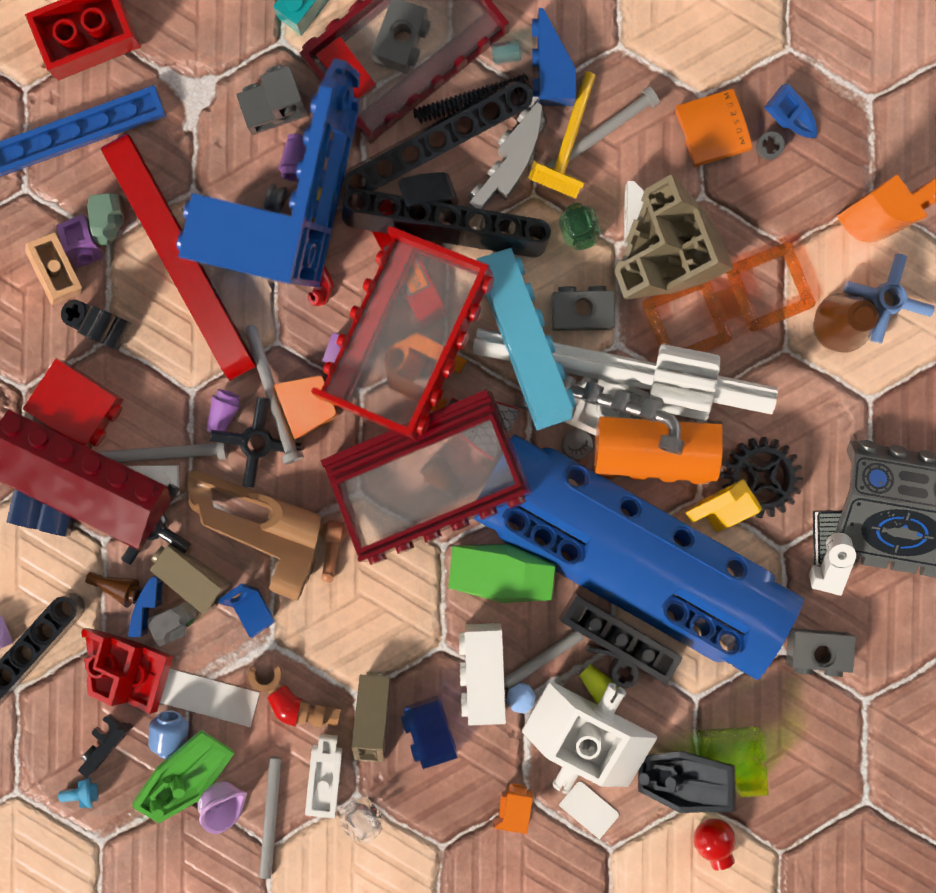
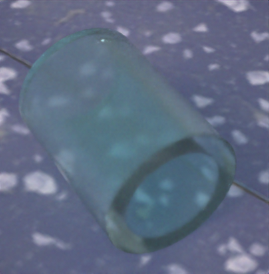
M518 39L491 44L494 65L521 61Z

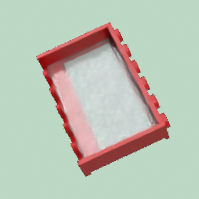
M389 226L387 233L392 238L386 252L380 250L376 255L375 261L379 268L373 280L366 278L363 283V290L367 294L361 306L354 305L351 308L350 317L354 321L348 334L340 333L336 343L341 349L335 362L327 361L323 371L328 377L322 389L313 387L311 393L325 402L417 441L419 435H423L429 426V413L432 407H436L442 398L443 390L441 387L445 379H449L454 372L456 366L454 359L458 350H463L469 337V333H467L471 322L477 321L482 308L480 305L484 294L488 295L494 284V277L489 265Z

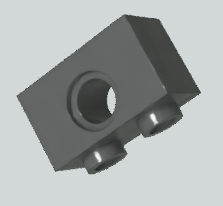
M391 0L371 52L373 62L405 74L408 73L410 66L415 67L420 55V49L417 46L420 38H426L431 21L427 20V9L405 0ZM402 31L408 32L411 35L405 42L397 41L395 36Z
M574 286L558 287V292L552 293V331L612 330L615 327L614 291H606V286H590L588 291H576ZM586 301L591 308L590 314L586 316L579 315L575 311V303Z
M792 628L787 638L786 664L794 668L795 673L813 674V670H824V675L843 677V672L853 673L856 636L848 632ZM819 646H825L826 654L824 658L815 660V650Z

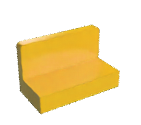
M742 479L700 500L686 512V515L691 523L706 516L715 532H720L758 514L762 507L745 480Z

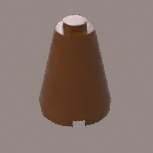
M849 293L834 294L823 300L817 307L813 322L815 336L827 349L847 353L861 348L871 337L878 321V311L874 304Z

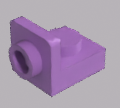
M84 214L56 225L63 250L77 268L89 265L104 257L102 250L92 238L89 220Z

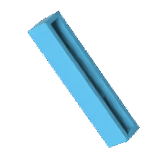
M511 248L477 258V261L489 265L493 273L494 284L490 293L486 294L536 430L572 419L573 407H576V401L572 390L565 389L562 380H565L566 377L561 362L555 363L552 353H555V347L551 336H545L542 327L545 326L541 310H535L532 301L535 300L532 286L530 283L525 284L522 275L525 274L521 258H515Z

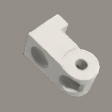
M835 533L826 541L827 552L821 567L812 565L809 579L813 589L841 596L853 568L856 552L852 539L847 534Z

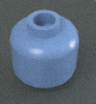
M175 711L161 712L149 724L148 746L153 753L163 759H167L188 741L189 724L184 717H181L180 713Z

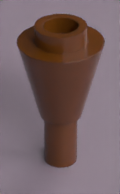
M89 572L85 579L87 584L101 588L102 591L126 608L131 606L132 603L135 604L142 592L138 579L106 578L93 572Z

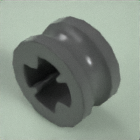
M774 131L764 133L756 143L757 154L765 160L777 158L785 148L783 137ZM768 138L773 139L774 145H778L777 151L774 149L772 154L767 153L766 147H762L763 141L766 143L769 140Z
M270 184L265 197L264 209L270 210V208H273L276 213L280 214L286 200L287 188L281 187V189H278L276 184Z

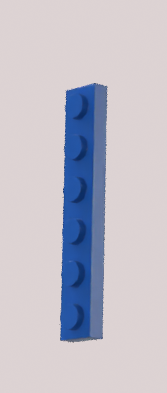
M154 85L0 141V177L166 117L167 115L157 88Z

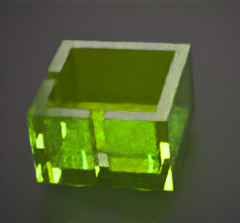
M758 727L697 730L700 756L735 765L736 791L741 797L768 795L767 767L762 763L767 761L765 733Z

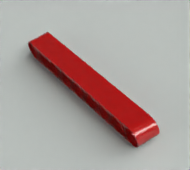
M126 133L102 146L101 151L227 379L231 381L255 368L256 363L202 264L178 257L177 240L180 232L183 230L132 138Z

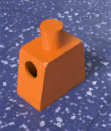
M323 375L274 385L294 439L305 437L339 416L335 405L325 402L311 393L313 387L322 389L326 381Z

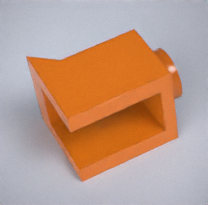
M511 783L506 788V792L502 791L498 811L499 816L493 820V829L527 834L533 802L532 791L527 790V786Z

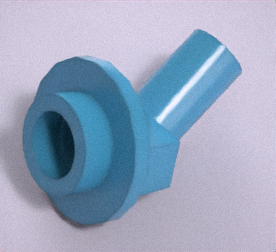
M91 778L78 781V788L61 790L58 794V799L61 802L79 801L80 808L91 809L93 808V802L99 800L98 784L92 783Z

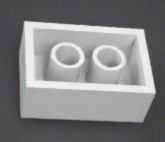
M501 623L465 624V632H459V655H466V662H460L461 686H467V692L461 693L462 717L468 716V725L506 724Z

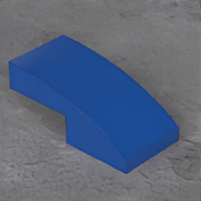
M157 576L150 578L139 595L130 621L129 637H142L148 632L147 619L149 618V608H156L162 605L164 582Z

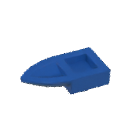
M789 84L781 85L764 108L782 128H790L793 132L803 137L816 138L818 136L817 126L808 105Z

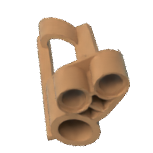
M197 470L188 473L186 480L187 499L192 510L199 513L201 525L279 559L269 590L298 601L316 559L313 558L318 538L321 515ZM212 488L269 508L270 511L266 522L259 524L214 508Z

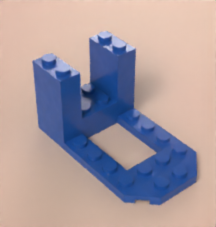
M334 59L320 84L318 94L315 93L311 101V113H314L311 126H307L303 140L306 151L304 159L301 158L299 160L296 171L299 183L297 191L292 192L289 202L292 215L287 216L191 193V198L187 200L184 207V218L186 219L184 231L180 232L177 240L178 257L288 284L320 287L359 113V99L354 98V87L358 88L360 85V73L347 61ZM331 131L334 132L333 140L330 139ZM325 158H329L327 168L323 170ZM320 187L322 188L320 200H316L318 190Z

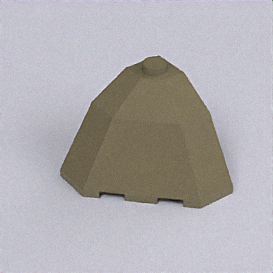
M670 174L645 189L641 199L644 203L638 219H634L626 239L628 245L623 259L618 260L614 272L624 299H634L676 293L707 283L734 269L722 238L705 210L673 174Z

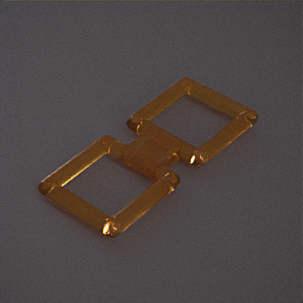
M784 242L733 263L734 269L726 272L731 286L716 293L709 281L676 293L656 295L643 301V308L659 347L663 344L671 346L672 344L657 307L698 290L702 292L719 333L685 347L686 349L707 352L729 343L733 336L727 320L742 314L749 330L755 332L812 309L815 306V299L792 244ZM783 256L801 300L757 318L740 273Z

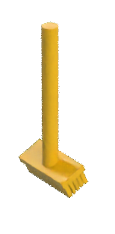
M589 71L584 73L554 169L533 160V167L528 176L532 181L575 199L580 188H583L585 183L565 174L596 77L594 73Z

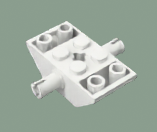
M552 681L548 682L524 725L522 733L547 759L562 766L558 776L552 783L558 791H560L563 785L562 793L569 794L578 775L601 787H629L655 743L657 735L614 714L621 700L626 695V691L620 686L615 690L616 684L609 683L599 704H595Z

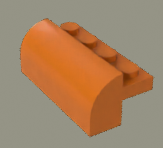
M896 174L837 215V218L845 229L860 241L878 242L928 216L924 209L936 202V178L910 192L898 174Z
M599 416L596 428V452L592 463V471L608 479L626 476L633 480L657 478L663 482L689 480L693 484L718 481L723 449L722 424L679 422L681 427L680 440L685 442L682 455H677L658 448L661 435L668 436L669 434L668 427L665 424L646 419Z

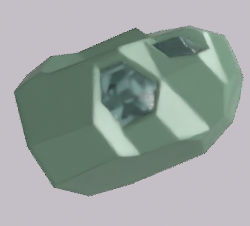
M119 194L91 195L88 199V215L92 238L94 242L101 246L110 245L118 236V230L125 223L123 198Z

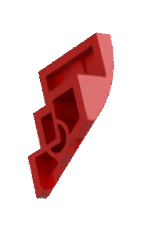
M83 628L81 635L82 638H86L88 657L84 658L85 669L88 675L86 680L88 695L110 706L128 703L149 714L156 713L173 656L127 638L99 630Z

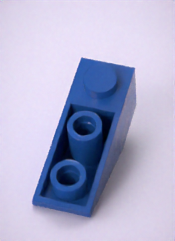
M539 8L537 18H532V37H537V48H532V67H538V78L532 79L533 97H538V103L542 106H574L576 100V68L544 8Z

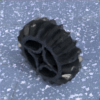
M761 437L759 445L755 438L748 439L749 449L744 443L737 444L741 454L733 450L730 451L728 454L734 459L733 463L724 461L722 464L724 467L730 468L729 473L723 472L720 474L721 478H729V483L723 484L721 488L724 489L738 482L742 467V470L748 476L747 485L753 494H758L762 489H766L776 495L769 501L759 503L762 510L756 514V517L763 518L765 510L769 517H775V507L779 512L784 513L786 507L783 502L785 501L793 505L795 500L790 494L801 493L799 488L794 487L795 482H803V477H795V472L801 471L802 466H792V462L798 458L797 455L791 454L786 457L790 447L784 445L778 450L779 440L773 439L768 447L767 437ZM760 452L773 456L762 466H757L755 463L747 460L750 456ZM779 463L784 474L782 488L775 477ZM755 471L766 472L764 478L768 484L759 483L757 485L759 477Z

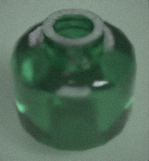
M582 203L569 205L558 221L566 245L574 247L575 250H585L594 246L602 233L595 209L590 206H584Z

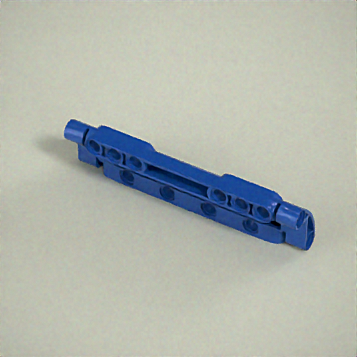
M513 434L511 441L532 491L531 495L525 497L527 502L519 506L581 540L586 545L517 506L509 508L507 504L497 508L498 514L484 520H481L480 516L473 518L474 520L490 529H494L499 538L506 544H511L556 564L557 573L712 661L732 664L733 667L756 680L762 677L789 635L802 608L803 597L775 582V576L765 568L601 475L595 474L594 471L557 450L548 447L541 449ZM504 454L501 455L476 500L515 485ZM568 479H573L578 486H573ZM621 508L626 509L629 512L630 517L626 516L622 512ZM508 522L515 523L519 531L511 529ZM534 537L541 538L545 546L539 545ZM674 538H677L682 543V546H679ZM561 552L569 554L571 561L565 560ZM727 568H730L733 571L734 576H732L728 572ZM676 594L677 596L685 599L686 601L692 603L693 605L699 607L700 609L706 611L714 617L722 620L723 622L743 632L745 635L740 634L739 632L724 625L723 623L717 621L716 619L710 617L709 615L703 613L702 611L696 609L695 607L687 604L686 602L680 600L679 598L673 595ZM667 611L673 613L675 621L668 617ZM693 625L700 629L701 636L694 631ZM720 640L726 644L728 651L721 647Z

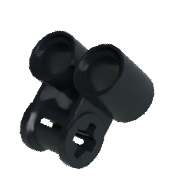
M75 299L65 303L61 310V319L66 325L78 330V333L117 350H119L131 325L130 322Z

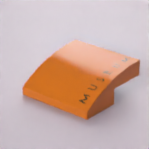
M734 89L676 105L675 113L684 132L685 145L694 167L752 150L747 125Z

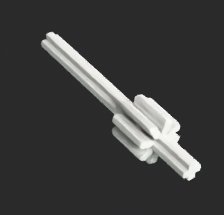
M478 327L474 339L473 354L511 361L500 332ZM553 342L555 347V353H552L555 363L561 362L565 373L649 389V399L662 403L661 410L667 411L672 415L705 421L709 417L712 403L767 414H773L778 387L719 376L721 359L716 354L663 344L659 348L657 362L654 363Z

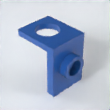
M241 583L218 600L220 604L235 609L248 636L254 638L276 622L263 596L256 587ZM242 593L240 596L233 598L235 595Z

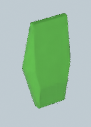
M511 544L453 545L448 588L499 603L552 600L556 564Z
M200 730L155 769L132 802L133 808L157 823H161L199 801L202 793L214 784L234 755V750L203 730Z

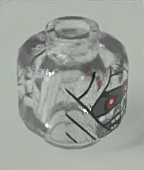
M352 797L340 807L342 813L339 816L338 823L353 842L369 843L382 831L383 816L369 798L361 797L355 799Z

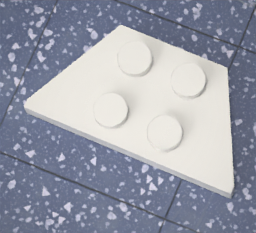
M585 376L575 384V386L585 388L587 382L596 383L604 387V394L614 396L615 390H621L632 394V402L643 404L644 399L649 398L648 392L634 386ZM575 398L576 407H573L572 419L564 422L596 436L599 416L631 419L643 418L629 413L617 412L605 406L589 404Z

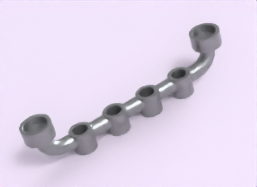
M565 375L566 379L562 380L565 389H571L574 398L589 404L605 406L617 412L629 413L652 422L665 424L668 427L669 434L668 436L661 435L658 448L673 454L682 455L685 442L680 440V423L674 415L661 410L662 403L649 398H645L643 404L632 402V394L621 390H615L614 396L603 393V386L592 382H587L585 388L575 386L576 379ZM518 393L515 406L529 411L524 395Z

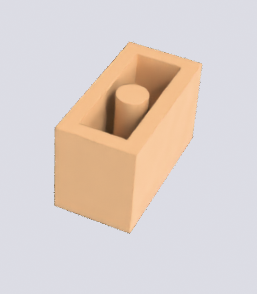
M55 232L26 243L25 252L52 306L80 295L82 286Z

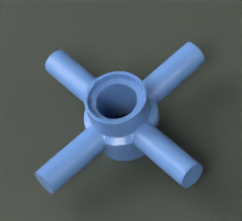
M895 254L888 281L877 288L848 280L845 282L843 292L870 299L871 303L877 308L878 321L870 339L872 342L883 343L890 315L899 312L901 309L928 317L933 315L934 305L907 298L905 289L899 285L907 260L906 255ZM885 291L890 292L894 297L892 306L884 302L883 296Z

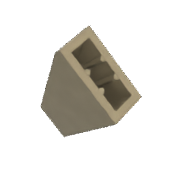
M171 544L165 548L161 546L151 559L154 565L150 571L204 615L217 607L219 604L218 600L225 595L232 585L230 581L187 552L184 554Z
M369 671L367 675L360 674L352 740L354 760L384 763L390 677H386L382 672Z

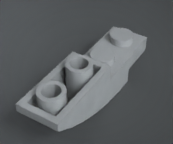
M537 102L532 109L528 107L523 110L517 118L519 122L517 127L513 131L508 129L499 139L498 155L504 161L498 160L489 170L488 175L490 178L484 185L477 184L468 196L471 199L469 207L484 209L497 193L507 200L515 190L528 167L537 142L541 122V104Z

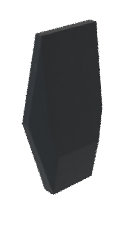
M686 751L647 755L638 770V792L679 813L736 811L735 765Z

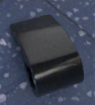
M448 173L419 174L402 178L398 182L407 207L434 201L454 205L459 203Z
M586 644L584 648L588 652H597L614 657L609 666V674L617 686L630 688L637 683L639 671L635 665L603 646ZM628 666L630 675L627 678L622 676L620 679V675L617 672L620 667L625 669Z

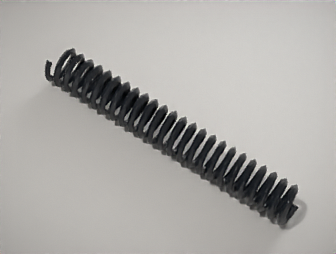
M525 73L522 76L518 74L513 79L509 77L508 80L504 79V82L502 80L499 83L495 82V85L491 83L490 86H482L481 89H473L472 92L468 90V93L464 92L463 95L459 93L458 96L454 95V98L450 96L449 99L445 98V101L441 99L440 102L436 101V104L434 102L431 105L428 103L427 107L425 105L422 108L419 106L418 110L416 108L413 109L414 118H418L420 124H422L423 120L427 123V117L429 121L432 120V117L436 120V114L438 118H441L440 111L442 116L445 117V111L447 115L450 114L449 108L451 113L455 112L454 107L457 111L459 110L458 105L461 109L463 104L464 106L467 105V101L470 104L472 101H476V98L479 99L480 95L483 97L509 82L521 80L522 83L526 84L525 80L529 79Z

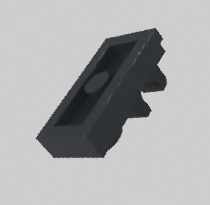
M111 714L105 716L102 720L108 724L109 731L104 732L98 726L92 731V735L101 742V745L98 747L92 745L81 757L84 763L77 771L86 778L93 774L134 727L131 723H121Z

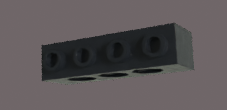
M575 592L559 617L560 621L666 684H668L682 660V657L674 650Z

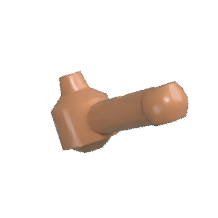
M329 520L325 524H321L318 534L322 535L327 542L321 580L326 583H331L334 579L339 544L345 539L347 533L345 522Z

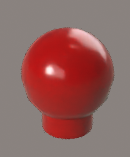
M717 818L706 819L701 822L695 829L693 836L696 850L703 858L710 861L713 870L721 871L730 868L735 863L732 854L736 844L733 829L728 823Z

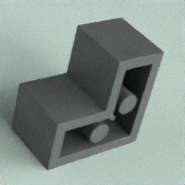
M278 65L269 68L266 74L260 75L263 85L250 84L242 89L243 92L236 94L247 128L252 135L308 117L300 89L290 66Z

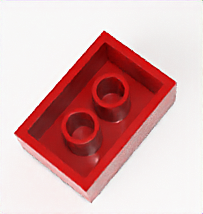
M58 0L25 14L47 71L58 81L141 48L122 0Z

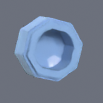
M518 682L511 688H508L506 702L512 711L526 713L534 707L536 694L529 684Z

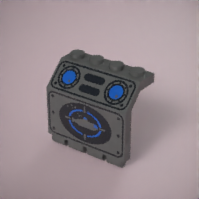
M850 440L847 447V453L851 461L850 488L835 533L847 534L852 539L856 552L854 564H857L859 556H862L861 565L886 569L889 561H891V570L916 574L918 567H920V575L936 578V454L927 450H921L920 452L910 451L898 445H891L890 447L881 446L870 440H861L860 442Z

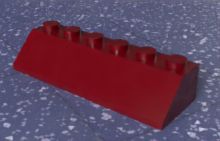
M9 409L0 420L1 483L140 551L172 501L166 485Z

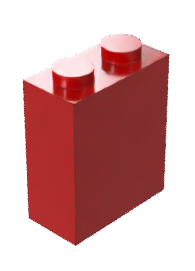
M55 358L23 407V410L61 435L92 449L93 446H99L105 438L106 432L104 429L110 421L114 422L123 409L120 405L124 399L65 360Z

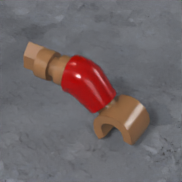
M251 665L248 671L249 683L255 690L268 692L269 696L266 698L278 720L296 727V724L306 725V722L312 723L311 726L322 728V725L338 726L341 709L316 705L313 708L310 707V703L301 702L302 698L296 697L286 685L281 686L282 669L280 665L273 669L274 679L268 684L261 683L258 680V669Z

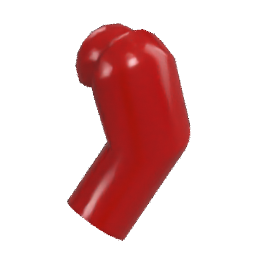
M325 266L320 287H314L312 292L308 294V300L314 306L325 305L329 301L334 289V282Z

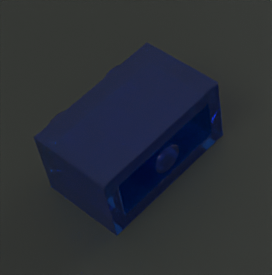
M440 695L405 706V715L401 716V721L405 733L411 732L414 744H411L410 748L415 762L420 761L422 768L426 769L458 758V750Z

